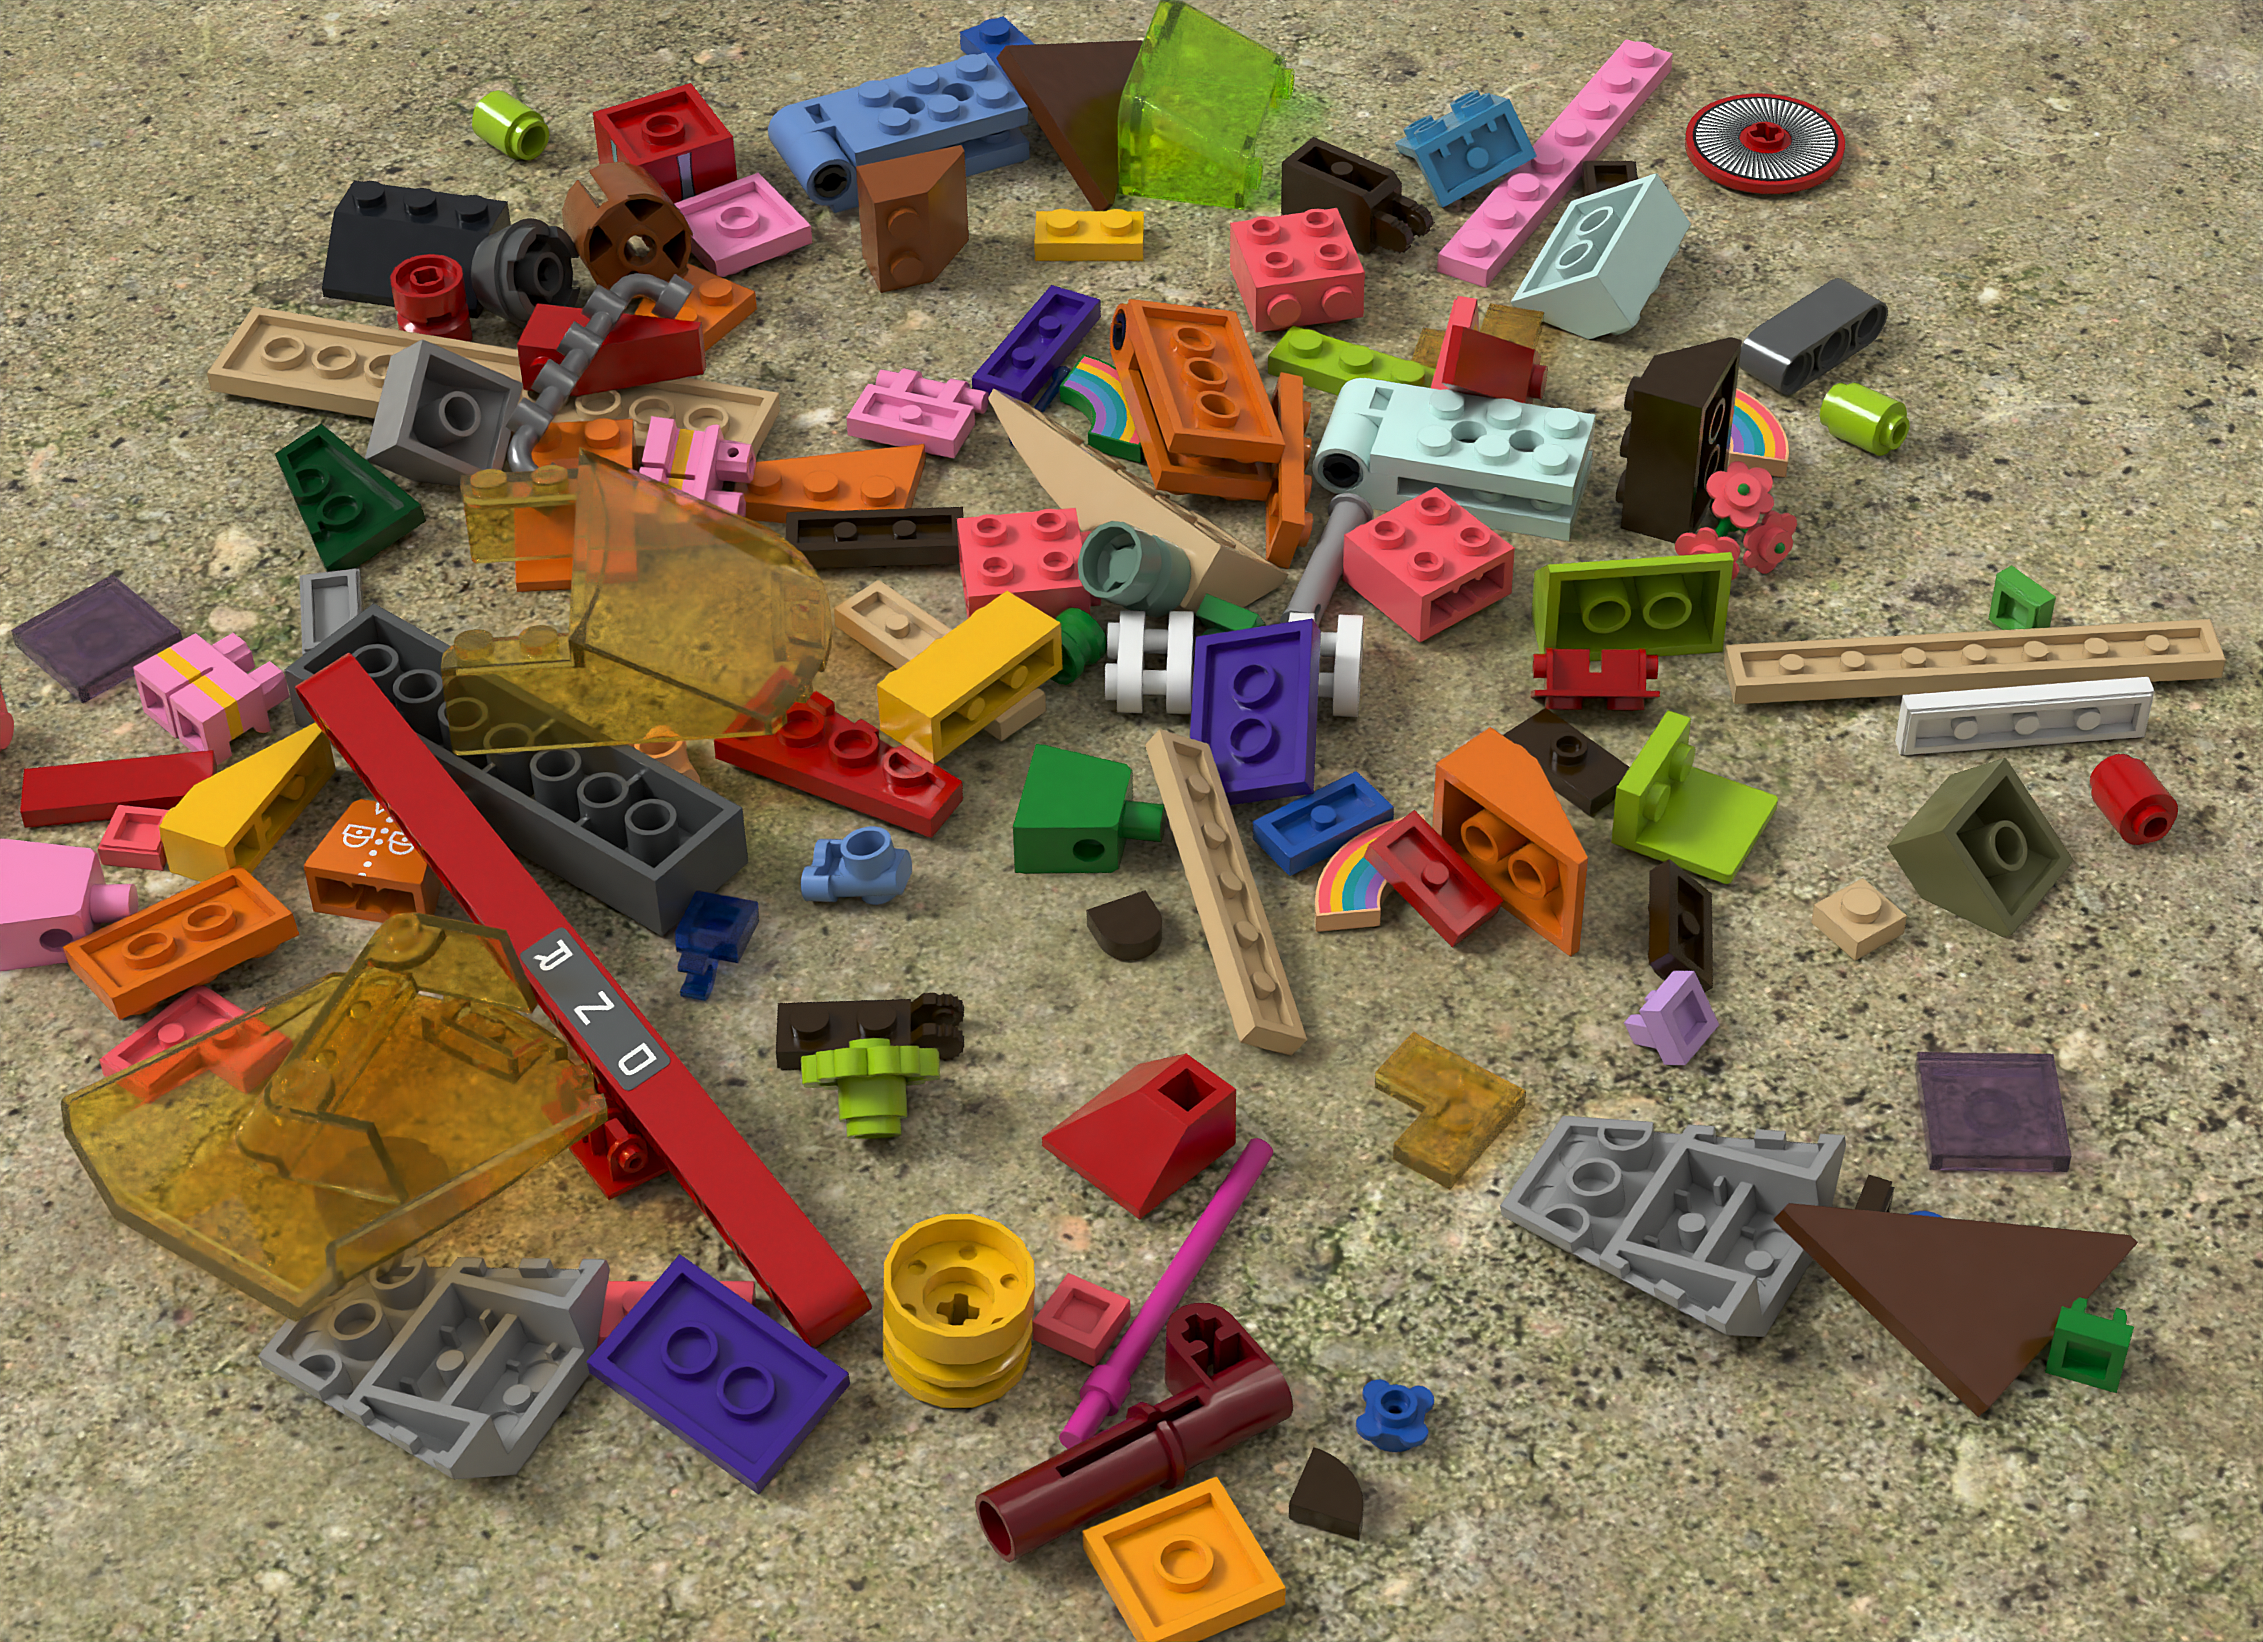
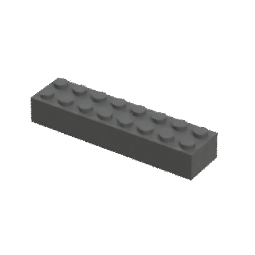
M374 603L284 669L296 724L305 728L315 723V721L296 693L295 686L348 652L352 654L507 847L661 936H664L749 863L742 807Z

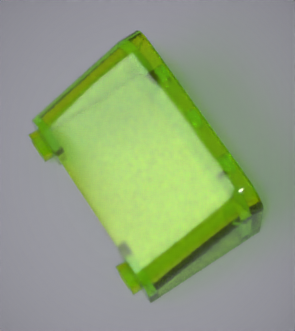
M1160 0L1121 97L1118 115L1119 194L1244 210L1251 189L1259 190L1262 182L1263 158L1255 157V143L1268 108L1279 109L1283 99L1291 100L1293 94L1295 70L1287 68L1286 58L1185 1Z

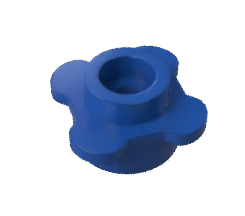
M1381 1379L1370 1381L1364 1386L1362 1397L1366 1402L1365 1413L1356 1420V1430L1363 1439L1370 1441L1377 1448L1388 1452L1407 1451L1422 1445L1427 1440L1428 1428L1424 1424L1425 1415L1434 1407V1396L1429 1389L1419 1385L1409 1389L1403 1385H1390L1387 1381ZM1390 1411H1397V1412H1401V1413H1399V1414H1394V1413H1390Z

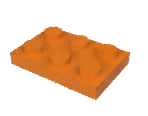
M237 865L63 946V950L72 971L119 1020H122L130 1015H140L149 1012L160 1001L189 987L210 983L219 976L220 972L250 958L266 956L275 951L279 944L298 936L299 932L293 913L241 865Z

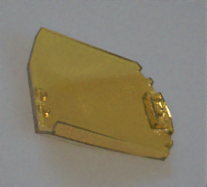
M331 972L73 1092L61 1100L64 1135L114 1219L294 1322L309 1316L409 1262L608 1121L604 1093H597L594 1087V1073L586 1063L576 1066L568 1058V1045L536 1022L506 1007L462 991L450 989L443 994V999L417 994L416 981L395 977L391 982V990L359 986L358 973Z

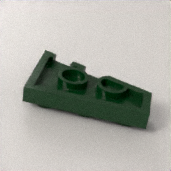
M322 423L275 453L280 470L326 572L355 569L426 522L420 503Z

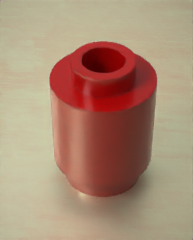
M2115 754L2101 761L2093 770L2090 776L2092 800L2125 842L2132 845L2147 844L2160 840L2170 831L2178 815V804L2145 762L2132 758L2127 754Z

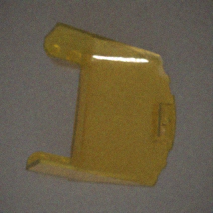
M579 447L578 468L565 469L557 465H547L534 471L505 473L498 469H485L473 475H461V498L464 503L471 560L474 563L573 558L568 633H557L553 627L536 625L524 629L519 636L493 637L488 631L473 629L458 634L454 639V645L450 646L443 653L441 676L452 751L455 755L774 735L787 723L786 711L795 702L806 703L812 695V680L817 672L825 671L832 647L833 627L829 598L821 578L809 560L786 538L769 527Z

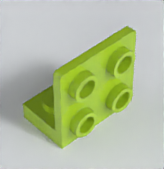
M1667 710L1616 788L1611 843L1663 862L1670 859L1682 869L1724 884H1729L1737 875L1777 810L1778 797L1693 767L1696 749L1694 746L1688 745L1691 718Z

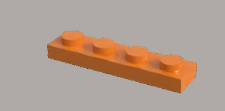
M1281 372L1270 404L1286 446L1279 464L1266 463L1272 480V486L1266 500V559L1277 567L1289 569L1297 546L1303 548L1307 546L1313 524V514L1305 512L1311 494L1312 475L1304 474L1309 462L1312 446L1311 438L1304 437L1310 419L1311 403L1303 401V377Z

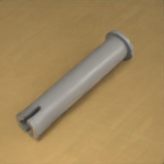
M1341 493L1332 498L1328 506L1329 519L1289 605L1280 618V623L1289 622L1290 612L1315 613V623L1319 627L1322 616L1343 573L1344 534L1374 519V511L1364 498L1351 493Z

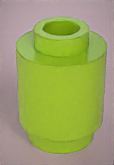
M496 90L490 92L479 100L474 108L472 116L474 133L510 158L532 160L538 157L546 148L549 141V128L544 123L543 117L505 91Z
M1855 382L1848 385L1844 383L1834 385L1826 394L1820 408V422L1828 427L1829 433L1832 436L1877 456H1883L1892 449L1900 447L1906 439L1910 427L1904 403Z

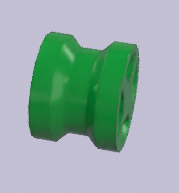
M1071 607L1064 610L1055 619L1061 623L1063 669L1050 679L1064 685L1073 683L1082 675L1084 665L1097 663L1107 652V639L1098 622L1085 611Z

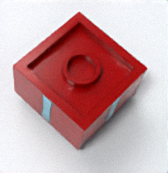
M691 83L593 112L599 165L626 162L643 167L661 185L673 203L737 180L733 136Z

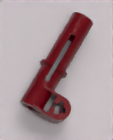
M1192 1303L1180 1307L1172 1313L1166 1324L1164 1381L1173 1396L1154 1406L1140 1402L1128 1408L1126 1420L977 1495L975 1500L976 1514L988 1542L1003 1560L1010 1563L1157 1486L1171 1490L1183 1484L1186 1471L1292 1416L1293 1399L1282 1372L1234 1316L1223 1307L1211 1303ZM1213 1364V1375L1208 1377L1207 1368Z

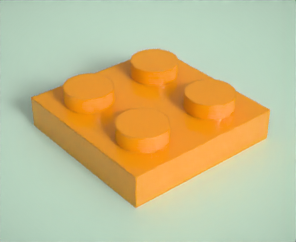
M1217 1476L1082 1531L1083 1550L1137 1642H1198L1285 1605V1585Z

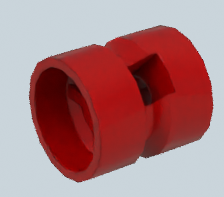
M419 255L404 260L394 268L390 279L395 309L398 312L399 330L471 342L473 337L468 305L466 304L467 298L462 267L456 260L445 255Z

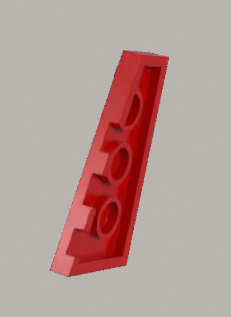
M781 668L774 672L714 739L715 759L930 838L936 834L963 801V784L961 780L939 766L930 763L904 745L893 748L879 739V729L863 719H859L855 723L835 711L834 701L818 691L810 695L795 687L794 676Z

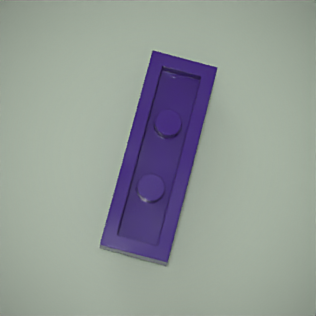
M1051 285L972 376V389L986 391L989 393V396L992 390L996 389L1028 404L1101 318V300Z

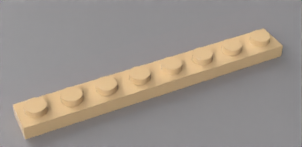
M2210 619L1726 645L1724 655V667L1734 704L1886 697L2149 677L2151 682L2222 678L2226 661Z

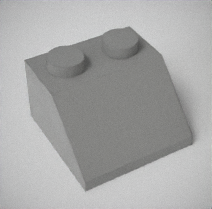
M422 339L390 357L365 459L369 463L415 482L494 490L499 485L511 435V430L505 426L518 406L523 383Z

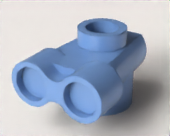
M876 826L857 829L848 834L844 839H819L815 844L812 865L806 866L802 873V896L805 901L836 902L839 897L861 896L862 900L868 904L878 905L886 903L896 895H902L912 873L910 853L906 849L894 848L889 832Z

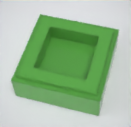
M2011 565L1996 574L1988 620L2002 630L2050 628L2056 596Z

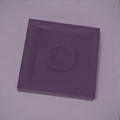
M113 574L11 630L15 646L81 703L89 701L133 676L134 666L183 640L180 629Z
M1917 1052L1915 1075L1929 1170L2068 1172L2072 1156L2054 1054Z

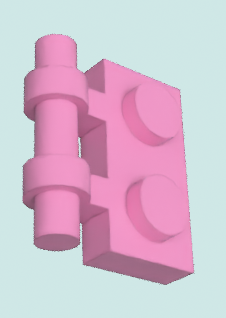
M903 368L897 373L881 369L876 378V385L868 384L846 417L848 436L899 447L925 444V452L928 454L955 458L975 425V412L980 414L986 412L989 403V393L970 388L967 381L951 378L947 383L925 379L920 371Z

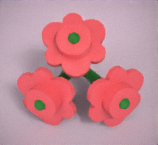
M1734 461L1728 466L1726 472L1718 471L1713 473L1706 484L1707 492L1713 498L1710 502V511L1720 522L1716 530L1704 527L1697 534H1681L1675 543V550L1679 556L1731 552L1734 559L1731 579L1733 580L1737 577L1740 570L1739 565L1736 563L1740 556V547L1735 540L1727 537L1729 531L1736 532L1740 530L1745 533L1743 544L1748 549L1743 556L1744 565L1749 568L1755 567L1758 572L1767 574L1791 551L1793 547L1792 535L1797 527V519L1790 513L1779 514L1772 510L1774 499L1769 494V491L1772 488L1773 479L1767 470L1759 467L1749 470L1745 463ZM1760 514H1766L1762 519V523H1757Z

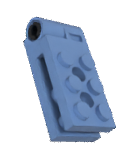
M986 52L978 55H964L958 60L929 68H916L903 75L880 81H867L858 87L787 105L772 117L768 126V137L809 198L816 204L829 205L833 213L859 207L856 166L962 145L965 151L966 177L1030 159L1029 141L1018 128L1028 124V106Z

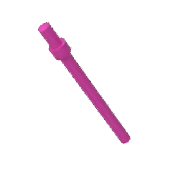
M1253 1138L1248 1142L1106 1364L1097 1365L1088 1376L1079 1391L1082 1401L1059 1435L1060 1442L1067 1449L1093 1437L1105 1417L1114 1416L1119 1411L1131 1392L1130 1378L1273 1156V1149L1266 1141Z

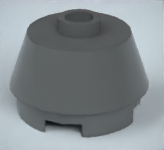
M534 218L522 219L486 237L477 247L471 266V279L475 295L487 311L525 329L537 303L565 307L575 306L579 297L580 287H572L573 268L571 258H579V255L571 237L562 228L549 226L545 222Z

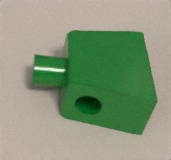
M1036 744L1013 824L1015 873H1113L1120 868L1127 839L1162 842L1166 825L1164 804L1133 801V770L1127 764L1048 745Z

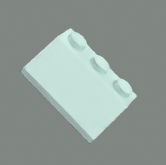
M1657 173L1573 200L1511 300V304L1516 311L1588 340L1609 333L1613 335L1623 334L1638 323L1642 308L1650 294L1658 288L1661 275L1669 261L1678 253L1679 244L1691 223Z

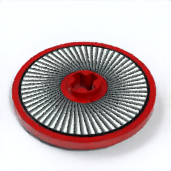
M1753 93L1719 99L1700 109L1687 125L1685 150L1691 163L1702 174L1717 183L1751 193L1785 194L1812 188L1833 176L1844 159L1845 137L1837 122L1826 112L1812 104L1788 96Z

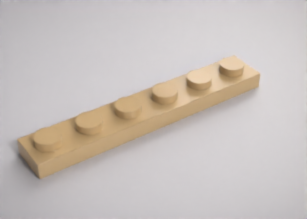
M1159 729L1145 744L1239 1042L1292 1056L1307 1041V1037L1210 746L1207 743Z

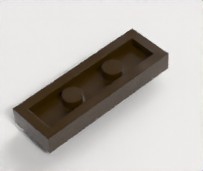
M963 507L787 512L785 538L787 569L958 564L957 518H964Z

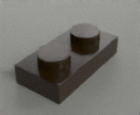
M1668 859L1649 871V965L1664 981L1673 971H1695L1705 993L1713 988L1712 893Z

